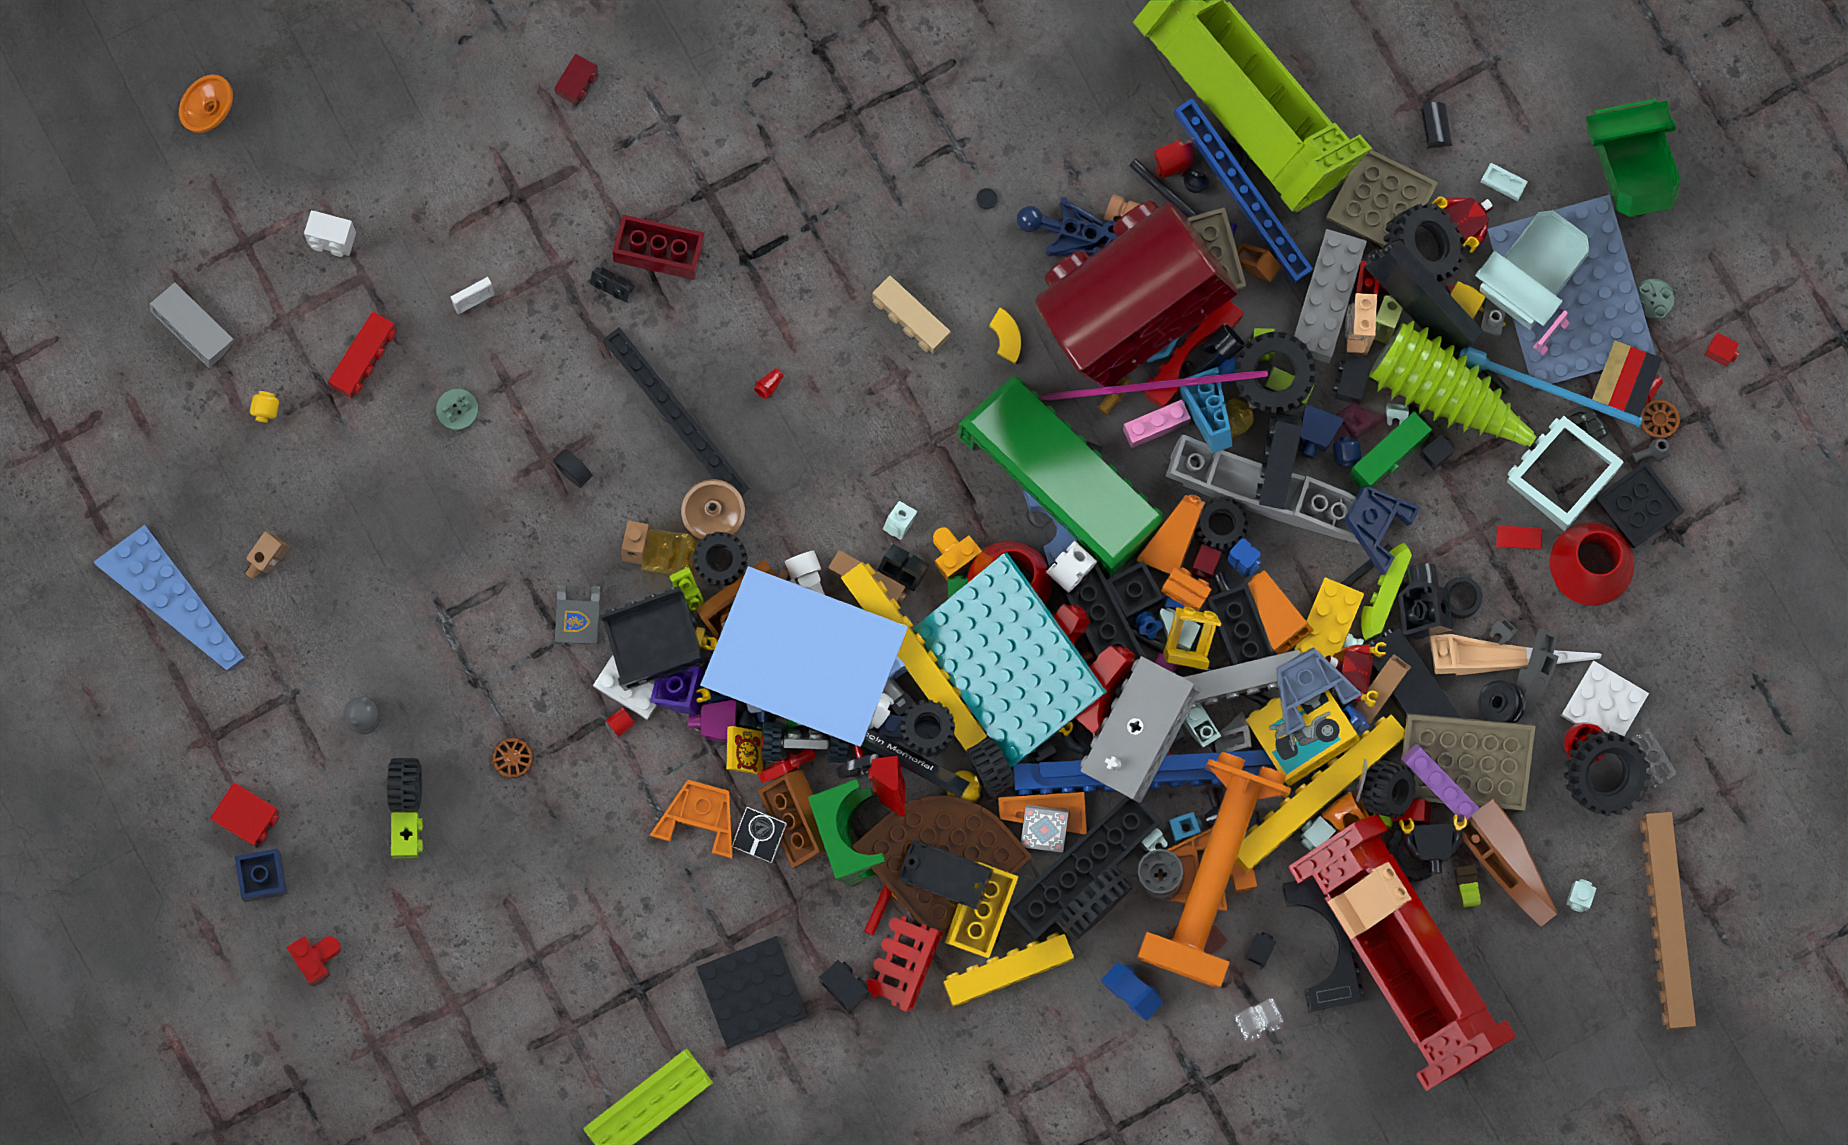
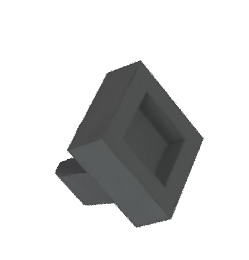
M1502 616L1492 626L1493 629L1490 632V636L1493 637L1496 633H1500L1502 639L1499 641V644L1502 645L1509 641L1518 630Z

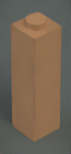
M838 550L828 567V572L841 579L843 575L861 562ZM874 570V578L877 582L881 580L888 589L886 592L890 600L894 598L901 606L907 596L904 593L905 586Z
M1393 655L1368 688V692L1373 690L1379 694L1377 699L1370 697L1371 700L1376 701L1375 706L1369 707L1362 700L1355 707L1361 711L1369 725L1411 668L1410 665L1396 655Z

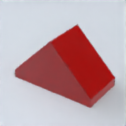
M1413 799L1410 808L1406 810L1403 816L1400 815L1399 818H1392V821L1402 820L1405 823H1409V818H1411L1413 823L1430 825L1431 804L1425 799Z

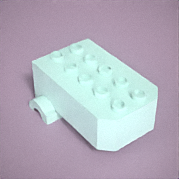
M1553 210L1538 212L1504 257L1494 250L1484 266L1477 272L1475 276L1483 281L1480 286V293L1529 330L1532 329L1536 322L1544 326L1562 304V300L1557 295L1588 256L1589 245L1587 235Z

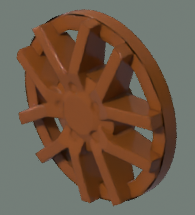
M509 738L503 740L495 747L492 761L496 771L502 776L518 778L530 769L533 755L530 747L524 741L517 738ZM508 742H514L512 748L508 746ZM518 743L523 745L519 751L515 750ZM502 745H505L508 749L505 753L500 749ZM526 748L527 751H528V753H529V755L521 754V753H522L523 750ZM499 751L503 756L496 758V754ZM521 758H529V762H521ZM504 760L505 763L498 767L496 762ZM518 765L525 766L526 768L520 772ZM508 766V774L504 773L501 769ZM511 767H516L517 774H511Z

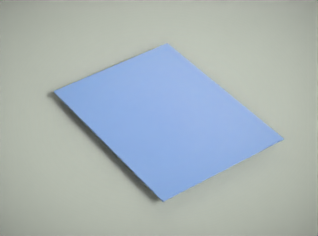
M748 566L700 686L861 747L900 651L908 626Z

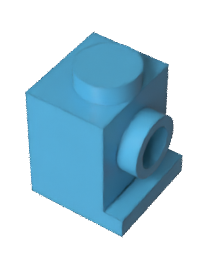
M1194 812L1171 819L1168 822L1175 844L1200 834V829L1203 828L1199 816L1195 817ZM1185 824L1190 827V830L1187 832L1182 829V826Z

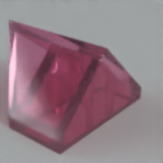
M1354 403L1336 414V416L1344 419L1342 425L1349 435L1353 437V440H1357L1387 420L1386 417L1361 409Z

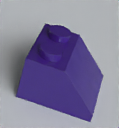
M695 666L656 680L650 702L675 712L698 715L700 703L696 699L702 698V694L696 691L704 688L700 685L705 672L700 667Z

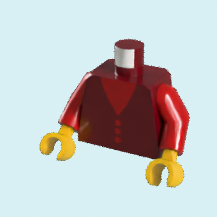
M1439 196L1432 202V204H1437L1441 208L1442 214L1448 212L1451 215L1449 217L1451 223L1456 221L1458 226L1455 229L1457 233L1462 232L1463 235L1459 239L1460 243L1464 247L1470 246L1471 253L1484 242L1487 229H1489L1487 224L1490 220L1486 213L1493 209L1488 199L1478 204L1472 197L1466 199L1465 197L1444 198Z
M1379 642L1375 647H1371V645H1353L1343 648L1341 652L1335 653L1333 657L1330 655L1326 656L1325 659L1362 693L1361 696L1353 700L1358 702L1363 700L1367 706H1375L1376 701L1371 700L1370 697L1377 699L1379 694L1373 690L1368 692L1374 659L1371 653H1374L1377 657L1385 656L1386 652H1379L1377 648H1384L1386 644Z

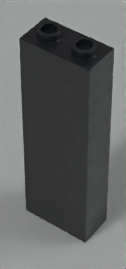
M1400 240L1392 244L1389 242L1381 250L1375 249L1368 256L1369 261L1364 267L1422 330L1428 327V336L1432 340L1441 336L1440 347L1443 350L1454 345V354L1474 344L1483 330Z
M1391 628L1381 635L1383 637L1378 642L1373 640L1367 644L1371 645V647H1375L1379 642L1386 644L1384 648H1377L1379 652H1386L1385 656L1377 657L1374 653H1371V656H1374L1372 670L1376 676H1378L1393 655H1396L1411 666L1390 696L1405 719L1407 718V713L1461 718L1409 641L1403 636L1400 628L1395 631Z

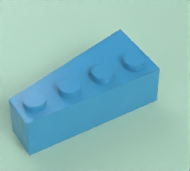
M1218 367L1188 378L1219 375ZM1221 382L1179 387L1181 399L1212 453L1232 447L1231 430Z

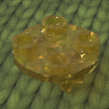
M1231 399L1225 404L1231 438L1233 439L1235 436L1246 432L1252 426L1254 412L1250 405L1240 402L1239 399Z

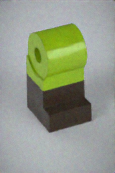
M1475 865L1458 867L1454 870L1462 908L1479 906L1481 904Z

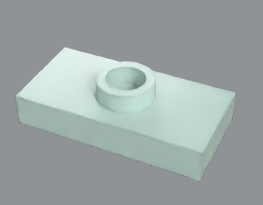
M1490 163L1481 180V183L1516 201L1520 198L1528 182L1493 163Z

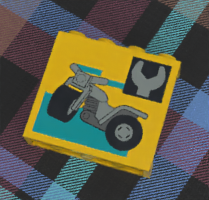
M1329 690L1297 706L1306 725L1289 735L1285 734L1280 697L1271 699L1267 706L1261 710L1253 711L1245 719L1278 772L1286 775L1285 782L1289 787L1361 741Z

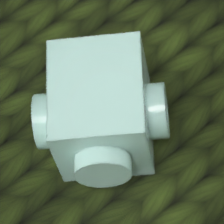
M899 501L887 517L883 530L901 540L912 525L917 511Z
M1319 816L1313 822L1309 820L1301 828L1303 831L1300 835L1303 839L1301 842L1309 850L1315 849L1329 840L1336 830Z
M1580 879V881H1575L1571 886L1566 905L1571 906V909L1578 912L1587 911L1591 906L1596 887H1593L1592 883Z

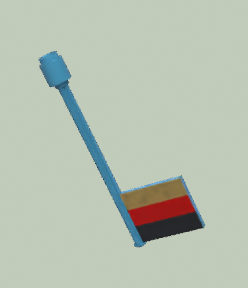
M1614 340L1593 398L1590 399L1491 362L1489 358H1486L1487 353L1469 346L1462 349L1458 357L1467 355L1465 366L1470 369L1475 365H1479L1478 373L1481 372V369L1491 370L1636 425V427L1642 424L1643 418L1640 415L1662 361L1661 357Z

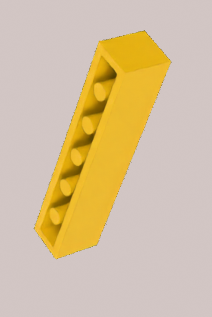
M1052 934L1046 937L1047 941L1042 943L1034 941L1027 944V949L1019 951L1018 948L1006 953L1007 957L999 959L997 956L987 960V964L979 967L976 964L967 968V972L961 975L958 972L948 975L946 977L947 980L943 984L952 1007H957L1073 961L1074 956L1065 934Z

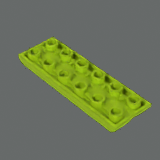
M686 1049L594 1119L583 1130L595 1145H635L711 1086L713 1082L688 1049Z

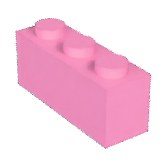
M1180 400L1125 423L1123 432L1132 449L1189 425L1191 418L1183 400Z

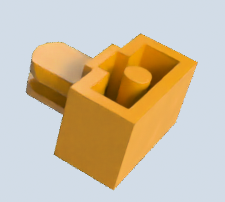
M946 527L937 529L933 535V543L942 553L935 560V566L947 582L948 579H952L953 576H957L969 567L976 556L982 552L970 535L959 542Z

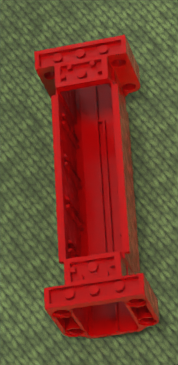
M1377 813L1351 824L1288 866L1298 883L1314 877L1324 895L1327 894L1325 898L1327 903L1367 877L1375 868L1387 862L1390 863L1411 897L1410 901L1364 933L1350 940L1413 1043H1419L1417 1045L1430 1066L1417 1073L1416 1076L1424 1089L1428 1091L1475 1064L1517 1036L1507 1020L1499 1024L1495 1023L1487 1010V1006L1394 856L1382 841L1380 836L1387 832L1388 828Z

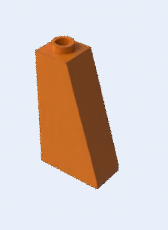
M1185 495L1143 549L1137 561H1144L1146 565L1169 574L1172 573L1175 567L1180 569L1205 502L1201 501V498L1198 496Z
M1265 570L1256 574L1248 583L1271 647L1278 655L1287 653L1314 631Z

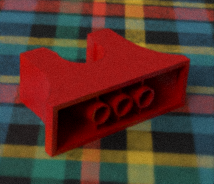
M1063 604L1053 618L1073 646H1075L1077 639L1084 634L1090 620L1086 617L1087 612L1080 606ZM1110 646L1099 654L1097 660L1092 665L1088 666L1106 690V693L1075 718L1093 734L1101 733V724L1108 717L1113 695L1136 661L1133 658L1134 653L1126 647Z

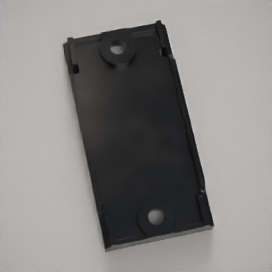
M913 840L911 841L898 880L979 910L993 869ZM914 859L915 863L910 865V860ZM976 883L979 884V888H978V889H975V888H974V885H975Z

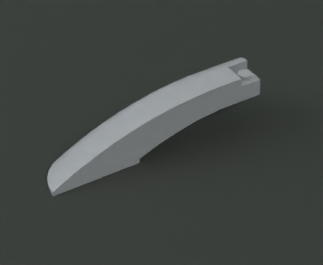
M1184 434L1177 441L1170 457L1171 462L1166 477L1183 483V486L1212 498L1220 499V497H1225V500H1229V498L1234 499L1233 502L1235 504L1237 502L1241 504L1240 508L1306 530L1360 544L1344 521L1356 498L1352 494L1311 477L1292 473L1284 510L1259 505V499L1256 498L1255 494L1257 484H1262L1263 478H1260L1261 463L1224 450L1212 453L1208 444Z

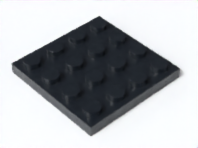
M777 936L696 967L726 1048L808 1017Z

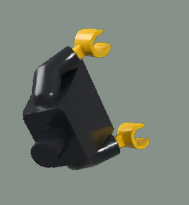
M1454 815V827L1453 823L1414 826L1411 818H1409V824L1404 826V822L1400 820L1399 824L1403 829L1404 847L1410 855L1416 858L1418 863L1428 862L1429 874L1442 873L1441 862L1449 861L1451 856L1456 854L1462 843L1464 827L1467 825L1466 816L1464 815L1462 822H1457V815Z

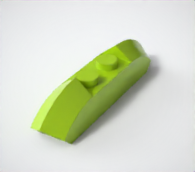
M1405 543L1396 546L1389 552L1395 558L1387 573L1379 578L1377 584L1381 587L1378 593H1373L1369 603L1373 607H1363L1361 629L1365 641L1379 637L1383 630L1412 556Z

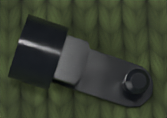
M1223 323L1209 336V340L1202 346L1204 351L1212 355L1196 370L1191 361H1185L1181 368L1190 377L1219 367L1225 360L1233 358L1245 346V343L1231 326Z

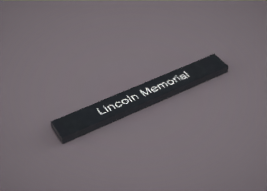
M868 729L862 746L883 757L898 756L900 766L958 797H962L970 784L969 781Z

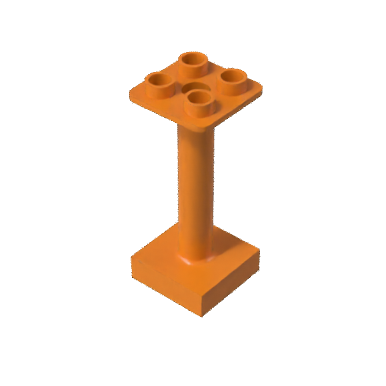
M1220 752L1217 761L1209 759L1205 767L1206 770L1213 772L1227 789L1172 940H1168L1146 932L1136 958L1217 989L1222 985L1230 962L1204 953V948L1258 799L1274 796L1287 798L1291 791V788L1283 785L1286 778L1285 774L1267 767H1261L1258 776L1242 771L1245 760L1225 752Z

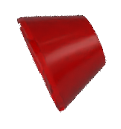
M1585 522L1568 528L1558 537L1550 553L1549 568L1556 587L1567 598L1579 604L1597 606L1617 599L1627 589L1634 573V557L1628 542L1618 531L1605 524ZM1585 544H1597L1606 549L1612 559V571L1606 574H1594L1587 571L1579 561L1578 548Z
M1002 541L986 547L976 556L969 569L967 583L1003 553H1008L1014 563L1021 565L1027 570L1031 578V587L1046 606L1051 596L1053 579L1046 573L1050 568L1047 561L1036 549L1018 541Z

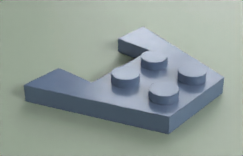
M1314 647L1276 667L1286 735L1306 725L1297 706L1334 687L1342 704H1346L1362 695Z

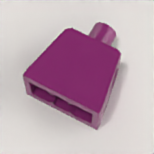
M736 700L702 705L701 715H689L688 728H701V738L727 743L728 727L736 726Z

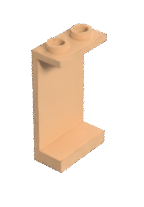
M1355 294V312H1348L1346 354L1368 355L1376 330V294Z
M1387 862L1375 868L1367 877L1344 893L1334 897L1328 903L1348 936L1352 939L1411 900V897L1390 863Z

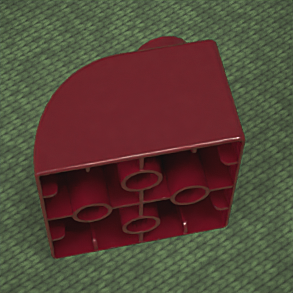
M1149 200L1128 211L1113 226V232L1117 236L1116 239L1091 257L1085 251H1077L1061 260L1044 277L1049 288L1040 293L1035 299V304L1041 317L1077 372L1102 388L1114 385L1239 294L1235 284L1188 218L1171 202H1166L1157 207L1154 201Z

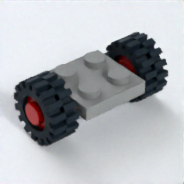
M763 722L761 741L762 761H780L781 746L784 745V748L827 749L828 747L829 763H846L847 741L831 735L827 739L825 733L815 729H810L809 732H800V729L794 728L783 732L781 738V722Z

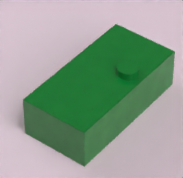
M1413 412L1352 468L1349 478L1360 489L1364 486L1375 488L1389 474L1394 473L1400 467V464L1428 439L1432 429Z

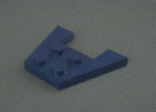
M1361 487L1344 521L1381 575L1387 573L1395 558L1379 545L1393 517L1396 516L1407 526L1411 525L1420 507L1371 487Z

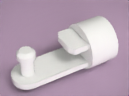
M814 550L784 561L790 578H794L799 586L825 595L818 574L821 567Z

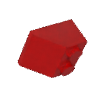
M898 756L872 759V768L868 769L870 781H873L874 794H878L880 803L899 816L904 817L906 782Z

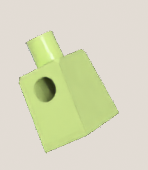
M1391 295L1384 297L1376 317L1374 340L1385 344L1392 337L1403 309Z

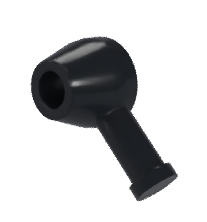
M741 711L736 727L762 731L763 722L756 721L754 712Z
M1216 787L1206 790L1212 809L1205 814L1209 827L1214 826L1220 809Z

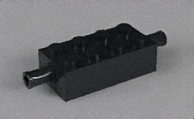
M1224 571L1219 572V576L1218 573L1214 574L1212 579L1219 593L1208 597L1205 604L1208 611L1215 613L1221 622V626H1216L1215 629L1230 666L1275 656L1276 654L1271 647L1247 583L1230 588ZM1268 687L1261 688L1258 693L1262 694L1264 693L1263 691L1267 692L1270 690H1268Z

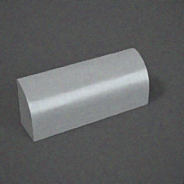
M173 283L150 303V312L208 368L215 364L233 343V338L176 283Z

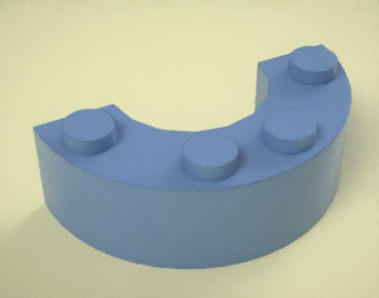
M1024 490L1023 493L1029 512L1038 511L1045 513L1053 519L1056 525L1057 533L1055 538L1043 546L1042 550L1043 556L1050 567L1052 563L1056 562L1055 560L1063 551L1068 553L1067 548L1074 541L1077 542V540Z

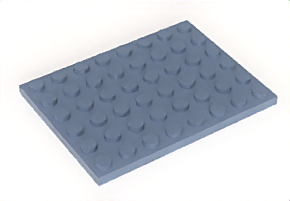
M1610 195L1553 210L1587 235L1589 253L1557 295L1562 300V304L1544 326L1536 322L1532 329L1529 330L1512 317L1528 375L1553 385L1603 371L1614 340L1656 355ZM1535 216L1487 229L1493 252L1495 250L1504 257ZM1564 310L1567 311V320L1570 324L1565 330L1560 326L1546 343V347L1549 350L1542 356L1541 353L1532 347L1545 335L1554 324L1555 319Z

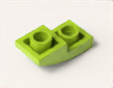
M1273 366L1264 386L1279 392L1289 387L1295 376ZM1312 390L1310 391V393H1309V395L1307 396V398L1302 401V403H1304V404L1307 403V400H1308V398H1309V396H1310Z
M689 567L669 576L673 586L680 588L684 592L690 612L695 611L705 603Z

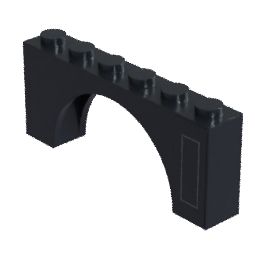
M1314 877L1301 883L1297 881L1284 883L1282 888L1286 907H1305L1319 913L1329 922L1338 941V959L1330 976L1320 984L1307 988L1304 991L1308 1011L1314 1012L1360 1003L1361 997L1364 996L1362 984H1358L1357 981L1359 967L1357 963L1353 962L1352 955L1355 954L1354 945L1352 942H1349L1346 932L1326 902L1327 894L1324 895Z

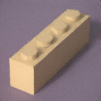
M890 275L872 293L874 305L880 310L884 309L887 311L890 320L895 324H901L904 327L903 331L910 338L914 336L919 341L918 345L925 352L930 351L934 354L950 338L951 331Z

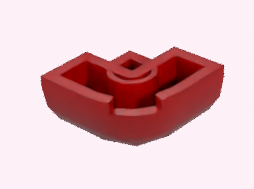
M1191 139L1187 141L1188 143H1182L1179 140L1154 151L1153 157L1157 163L1156 172L1158 177L1163 176L1164 179L1178 172L1182 177L1189 172L1195 155Z

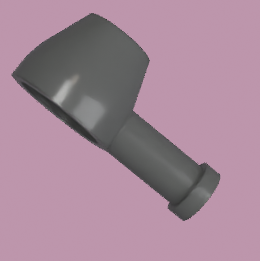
M1663 438L1654 439L1648 449L1632 453L1631 458L1634 463H1638V461L1650 456L1654 459L1662 460L1670 453V444ZM1658 444H1663L1665 448L1660 449Z

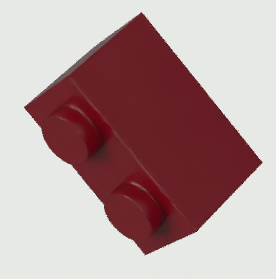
M575 53L554 87L555 94L576 106L580 101L583 102L588 95L587 89L590 84L594 85L599 77L597 65Z

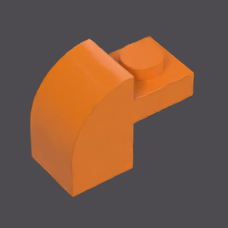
M1235 861L1230 875L1234 893L1255 890L1257 883L1253 868L1248 873H1245Z

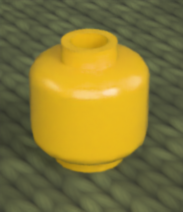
M259 391L258 394L252 397L250 414L256 417L255 421L268 423L269 419L272 420L277 417L279 400L275 398L273 393Z

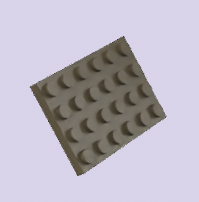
M1407 713L1402 756L1417 744L1477 806L1482 807L1492 799H1495L1503 809L1525 810L1535 725ZM1401 760V765L1407 766V765L1403 762V760ZM1414 773L1416 790L1413 798L1443 803Z

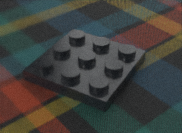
M1646 461L1595 498L1596 502L1633 549L1685 511Z

